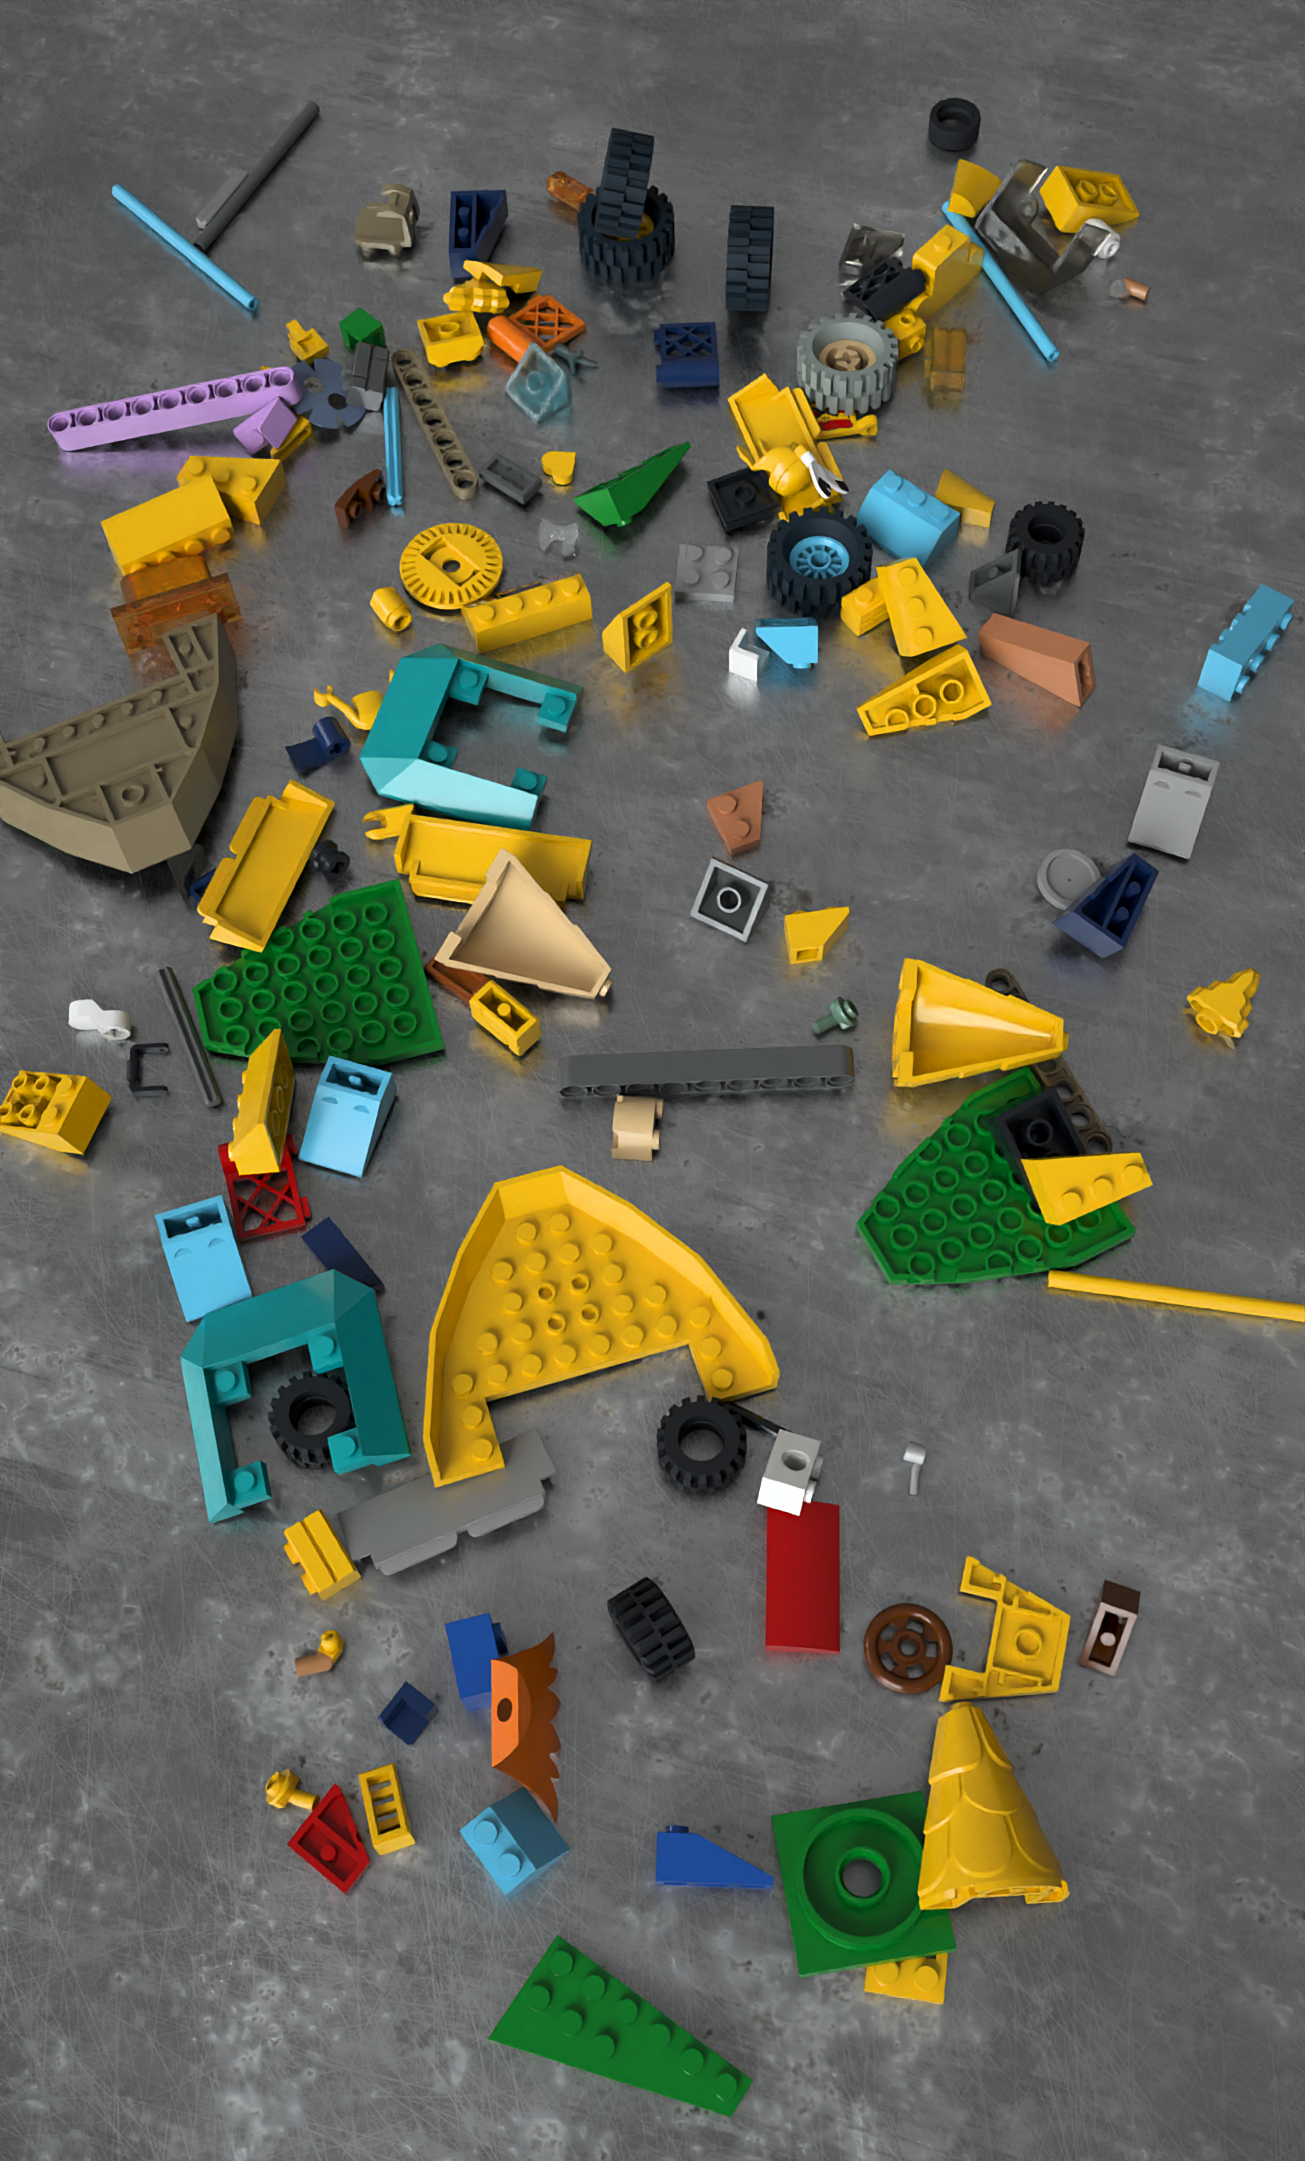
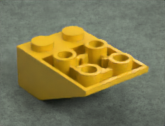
M20 1070L12 1081L11 1088L3 1104L0 1106V1132L60 1152L84 1154L112 1096L87 1076Z

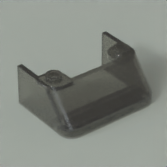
M1020 157L977 218L975 232L980 240L1029 291L1042 294L1083 273L1109 239L1111 233L1106 229L1084 223L1060 256L1031 226L1039 212L1038 200L1031 192L1048 169L1044 165Z

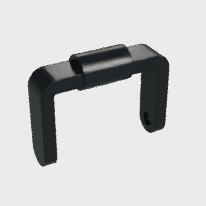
M167 1043L136 1044L131 1047L130 1060L127 1061L126 1080L129 1082V1088L135 1097L166 1095L168 1093V1087L166 1086L138 1087V1081H140L139 1054L167 1052L169 1050Z

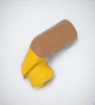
M328 1630L321 1635L322 1641L315 1654L295 1658L298 1677L328 1671L334 1666L344 1647L343 1638L340 1637L336 1630Z

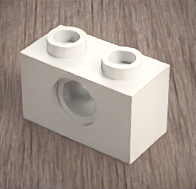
M779 1429L762 1478L757 1503L799 1516L803 1503H811L816 1482L811 1481V1478L819 1479L824 1461V1457L818 1456L821 1441Z

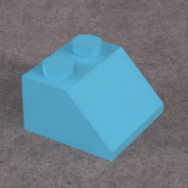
M525 1787L490 1805L459 1830L509 1900L570 1851L568 1845Z

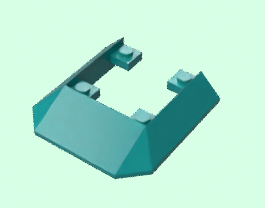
M438 643L400 659L359 756V760L378 795L407 804L414 803V806L469 823L531 831L537 816L538 805L547 784V776L518 767L509 787L453 770L458 757V749L431 741L448 697L478 705L485 687L542 704L537 716V724L566 732L572 715L575 714L584 686Z
M332 1269L207 1313L182 1352L180 1361L210 1523L244 1513V1507L272 1498L266 1463L257 1461L237 1468L226 1406L253 1397L247 1364L308 1343L313 1371L317 1374L344 1366L356 1428L327 1437L334 1472L341 1475L370 1464H375L379 1467L412 1455L375 1290Z

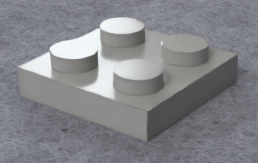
M680 544L675 599L734 603L739 547Z

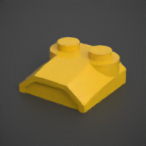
M471 310L416 320L426 349L428 362L437 367H444L452 362L461 360H474L483 351L482 334Z

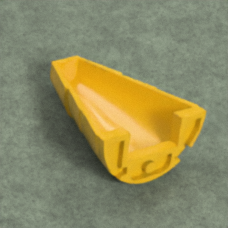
M904 959L899 981V989L901 991L898 1003H896L893 1030L892 1077L898 1078V1080L894 1079L895 1087H916L956 1077L961 1079L996 1069L1007 1071L1059 1058L1062 1051H1067L1069 1034L1067 1031H1063V1018L1012 995L1005 996L968 978L963 979L922 960Z
M959 1702L951 1705V1711L941 1716L937 1722L928 1778L931 1789L923 1831L925 1841L917 1892L920 1910L957 1908L972 1898L1025 1895L1026 1904L1062 1902L1070 1895L1068 1883L1060 1863L1038 1822L1032 1805L1013 1774L1015 1767L981 1708L973 1707L972 1702Z

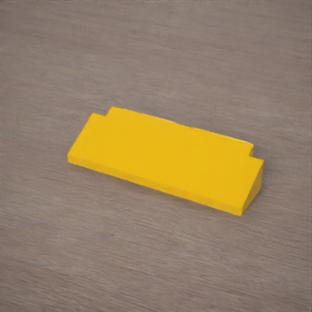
M765 373L728 398V402L755 463L764 456L759 444L760 438L770 446L771 450L781 445L790 446L792 442L798 445L804 444L817 459L816 463L835 474L846 484L827 443H817L816 441L821 436L822 431L802 389L795 388L791 390L787 386L780 391L778 386ZM766 471L767 476L770 479L771 475L768 471ZM812 478L806 487L795 495L785 497L776 493L782 507V512L778 513L780 520L784 519L789 522L790 513L797 511L798 515L801 516L803 515L804 508L812 507L813 513L820 512V506L828 507V513L834 514L835 511L832 504L844 501L842 493L832 488L828 499L822 497L817 491Z
M290 779L279 800L269 794L266 799L255 797L252 800L229 845L230 850L236 854L235 859L225 857L221 860L197 907L198 913L205 917L202 923L215 926L209 939L262 953L335 802Z
M406 814L395 848L394 858L397 873L410 875L409 884L414 895L473 904L486 883L485 874L501 848H504L510 854L515 855L543 891L548 892L562 911H566L568 898L584 899L592 840Z

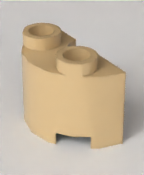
M617 1095L612 1131H614L613 1146L611 1147L612 1159L652 1161L653 1150H659L661 1130L654 1128L656 1119H662L664 1099Z

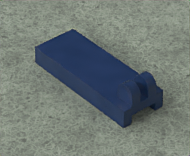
M329 1216L301 1236L305 1245L326 1271L335 1269L372 1288L375 1292L377 1290L380 1292L385 1288L383 1282Z

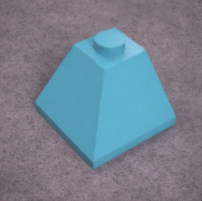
M814 617L754 619L756 634L787 664H793V668H810L811 663H818V625Z

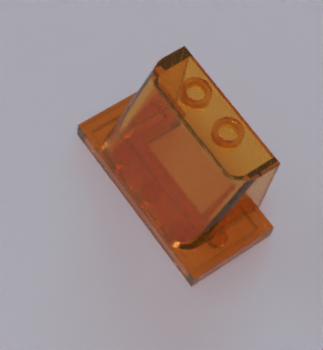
M198 554L172 559L171 561L127 574L120 581L125 604L110 608L127 655L156 646L150 629L152 626L204 610H208L209 615L218 612L223 625L242 619L228 573L212 577L205 558Z

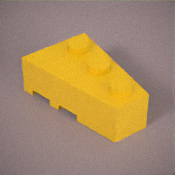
M190 455L177 475V480L181 487L210 474L228 515L260 526L287 484L282 461L279 459Z
M903 557L876 566L900 656L913 657L967 638L916 557Z

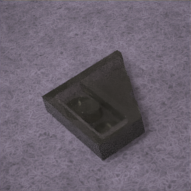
M853 223L839 261L838 272L863 277L903 246L905 234Z

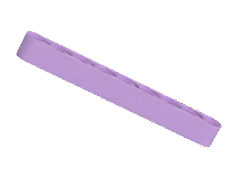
M280 366L58 412L49 418L47 426L60 448L65 451H72L253 414L278 396L287 406H292L302 398V390L293 370L286 366Z

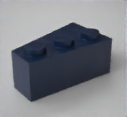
M506 190L451 191L448 253L452 278L474 277L463 268L464 261L466 260L487 262L508 217Z
M1134 853L1112 865L1052 923L1103 959L1125 948L1159 871Z

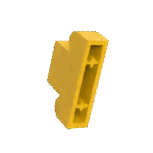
M946 224L913 256L912 269L918 268L926 278L927 283L924 284L925 291L896 314H900L909 308L926 323L981 271L984 249L970 241L971 238Z

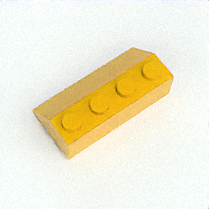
M210 474L101 521L113 557L128 584L144 579L153 573L171 567L182 560L198 555L200 552L225 543L227 540L235 537L230 517Z
M274 1029L249 1056L247 1070L242 1072L243 1093L238 1094L239 1113L238 1117L233 1119L234 1139L229 1141L228 1144L229 1159L231 1162L235 1161L239 1175L280 1172L296 1080L281 1029Z

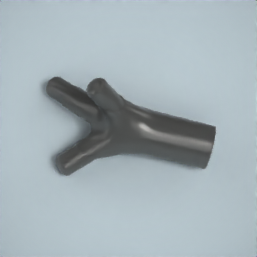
M562 343L556 344L554 352L568 361L572 375L576 374L577 363L597 367V362L582 356V350L574 351Z

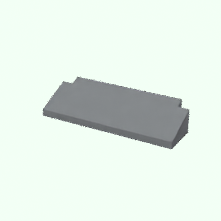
M537 1429L499 1444L504 1460V1468L436 1488L430 1473L337 1513L336 1515L350 1555L358 1569L363 1567L362 1558L371 1555L376 1569L380 1568L382 1573L391 1575L454 1548L458 1543L457 1534L466 1530L471 1536L479 1537L541 1510L544 1506L543 1497L546 1496L541 1481L550 1478L553 1485L558 1483L559 1480Z

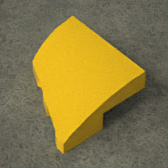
M959 158L947 211L974 218L980 213L981 208L991 204L993 197L997 193L1000 195L1003 193L1005 184L988 170Z
M470 260L464 261L463 268L478 281L492 279L499 286L507 285L516 294L536 291L543 272L533 266Z
M944 469L935 498L959 512L961 523L989 528L996 501L953 472Z

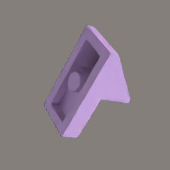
M278 396L234 428V436L252 455L269 443L275 449H278L297 421V417Z

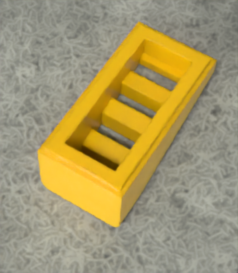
M395 1762L358 1774L372 1844L378 1854L384 1855L415 1844L413 1828ZM391 1781V1786L371 1791V1786ZM394 1796L393 1801L375 1806L374 1802ZM395 1812L398 1813L397 1817L379 1822L378 1818Z

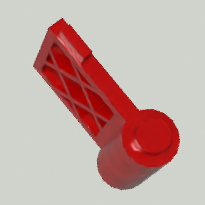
M286 1133L280 1172L287 1170L289 1181L282 1192L267 1185L273 1173L277 1172L239 1175L235 1161L231 1162L229 1159V1142L218 1145L220 1162L225 1175L237 1236L240 1242L306 1226L305 1218L312 1216L307 1196L300 1198L292 1154L298 1153L293 1134L287 1135ZM264 1176L261 1181L257 1179V1177ZM250 1180L258 1186L247 1201L237 1195L235 1183ZM263 1188L278 1197L268 1213L254 1205ZM290 1190L292 1192L293 1199L287 1197V1194ZM284 1200L295 1207L297 1218L283 1222L273 1215ZM239 1202L245 1205L241 1211ZM250 1208L265 1217L258 1228L248 1231L244 1230L242 1220ZM270 1220L273 1221L274 1223H276V1224L268 1225V1223L270 1222Z

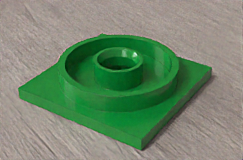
M922 1791L771 1816L799 1978L956 1952V1943L948 1909L920 1910L917 1892L925 1841L923 1831L927 1813ZM867 1860L876 1865L881 1873L882 1883L874 1894L861 1897L854 1895L846 1888L843 1881V1873L850 1863Z

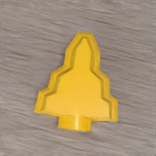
M475 277L465 281L464 284L453 286L443 297V301L448 304L451 311L471 310L480 313L491 312L499 314L509 307V300L503 286L487 280L478 281Z
M1251 967L1234 973L1227 981L1215 980L1208 987L1198 986L1187 996V1000L1198 1013L1196 1021L1199 1026L1211 1034H1216L1220 1030L1229 1037L1240 1038L1249 1026L1247 1017L1253 1009L1250 999L1258 990L1261 974Z

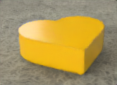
M549 451L543 455L542 469L546 474L552 475L554 482L564 485L573 480L576 452Z

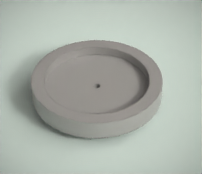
M1059 849L1050 853L1040 864L1037 872V883L1042 895L1048 902L1057 908L1066 910L1101 876L1097 866L1087 855L1073 849Z

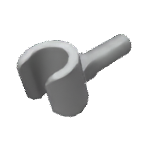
M913 1441L908 1443L903 1460L914 1463L911 1470L909 1494L918 1495L920 1472L926 1456V1449L923 1445Z

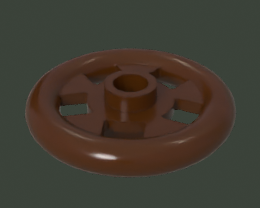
M900 1603L885 1608L872 1619L864 1636L863 1651L869 1670L880 1683L891 1690L909 1694L926 1691L943 1679L946 1665H951L953 1643L947 1626L937 1614L918 1604ZM909 1618L919 1620L925 1624L921 1634L913 1629L906 1628ZM890 1624L898 1632L893 1635L890 1642H887L880 1635L885 1627ZM926 1641H937V1657L926 1656ZM910 1643L914 1646L915 1652L911 1655H906L902 1652L901 1645ZM887 1652H890L892 1659L898 1664L890 1671L884 1666L880 1658ZM922 1664L925 1674L916 1678H909L906 1667H915Z

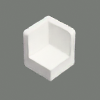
M741 628L729 649V671L757 682L770 659V652L748 644V630Z

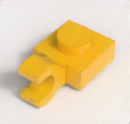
M296 319L285 324L290 331L287 335L290 339L291 350L301 361L304 360L310 365L314 363V358L321 359L330 354L329 346L313 328L305 332Z

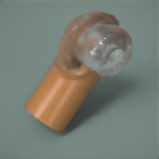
M1124 277L1112 281L1109 285L1108 293L1114 299L1135 296L1145 301L1151 287Z

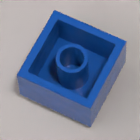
M490 1613L446 1623L445 1627L460 1700L467 1712L491 1707V1659L502 1658V1653L508 1652L504 1631L501 1628L500 1622L494 1623Z

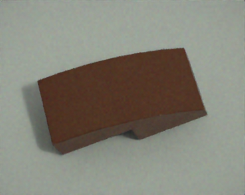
M375 469L361 477L338 499L334 505L338 525L349 529L354 519L359 518L362 508L373 511L378 501L383 500L386 494V485L384 484L382 470Z

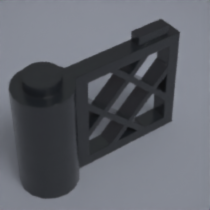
M893 257L892 259H884L842 293L846 300L868 314V316H871L874 323L878 320L884 323L925 291L924 284L927 281L918 268L915 270L911 267L904 269L901 260Z

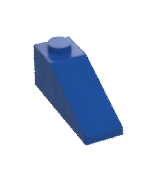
M669 1825L666 1826V1832H657L656 1885L773 1889V1876L697 1833H689V1827Z

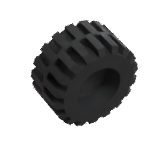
M1038 501L1035 502L1034 506L1030 504L1024 506L1023 511L1018 510L1015 513V517L1011 519L1005 551L1006 554L1016 549L1022 551L1021 578L1026 576L1029 578L1028 581L1034 583L1035 580L1041 581V584H1048V580H1052L1055 583L1060 581L1061 576L1067 578L1071 574V570L1074 571L1076 569L1083 546L1085 529L1082 528L1083 522L1081 518H1076L1077 513L1073 510H1066L1067 506L1063 504L1057 506L1052 501H1048V504ZM1044 540L1049 541L1053 544H1041L1037 541Z
M310 1371L303 1372L302 1379L297 1380L296 1376L288 1379L291 1384L287 1388L283 1385L280 1386L277 1390L280 1395L279 1399L272 1398L270 1406L273 1412H268V1420L272 1426L269 1428L282 1452L293 1463L297 1461L304 1468H308L309 1464H312L314 1469H323V1463L328 1462L329 1466L332 1467L327 1437L356 1428L348 1385L346 1382L342 1383L340 1377L334 1374L328 1378L326 1372L317 1374V1376H312ZM317 1405H327L336 1410L333 1423L324 1432L317 1435H305L298 1432L299 1419L309 1408Z
M697 1395L696 1402H691L690 1398L687 1397L682 1399V1406L678 1407L676 1404L669 1408V1415H663L660 1421L661 1427L657 1429L656 1435L659 1464L661 1470H665L666 1478L670 1482L675 1480L677 1488L683 1491L686 1487L691 1488V1494L699 1495V1490L706 1489L708 1495L715 1493L714 1488L718 1486L721 1490L727 1488L729 1480L735 1481L738 1478L740 1468L743 1469L746 1460L747 1433L746 1428L742 1426L740 1415L738 1413L734 1415L733 1407L728 1403L721 1406L720 1399L713 1396L711 1402L705 1401V1395ZM695 1430H709L720 1437L723 1442V1449L716 1457L710 1460L697 1461L686 1456L681 1450L680 1444L686 1435Z
M644 1577L607 1601L609 1615L624 1643L645 1675L655 1683H658L695 1659L694 1645L688 1632L664 1593L651 1579Z

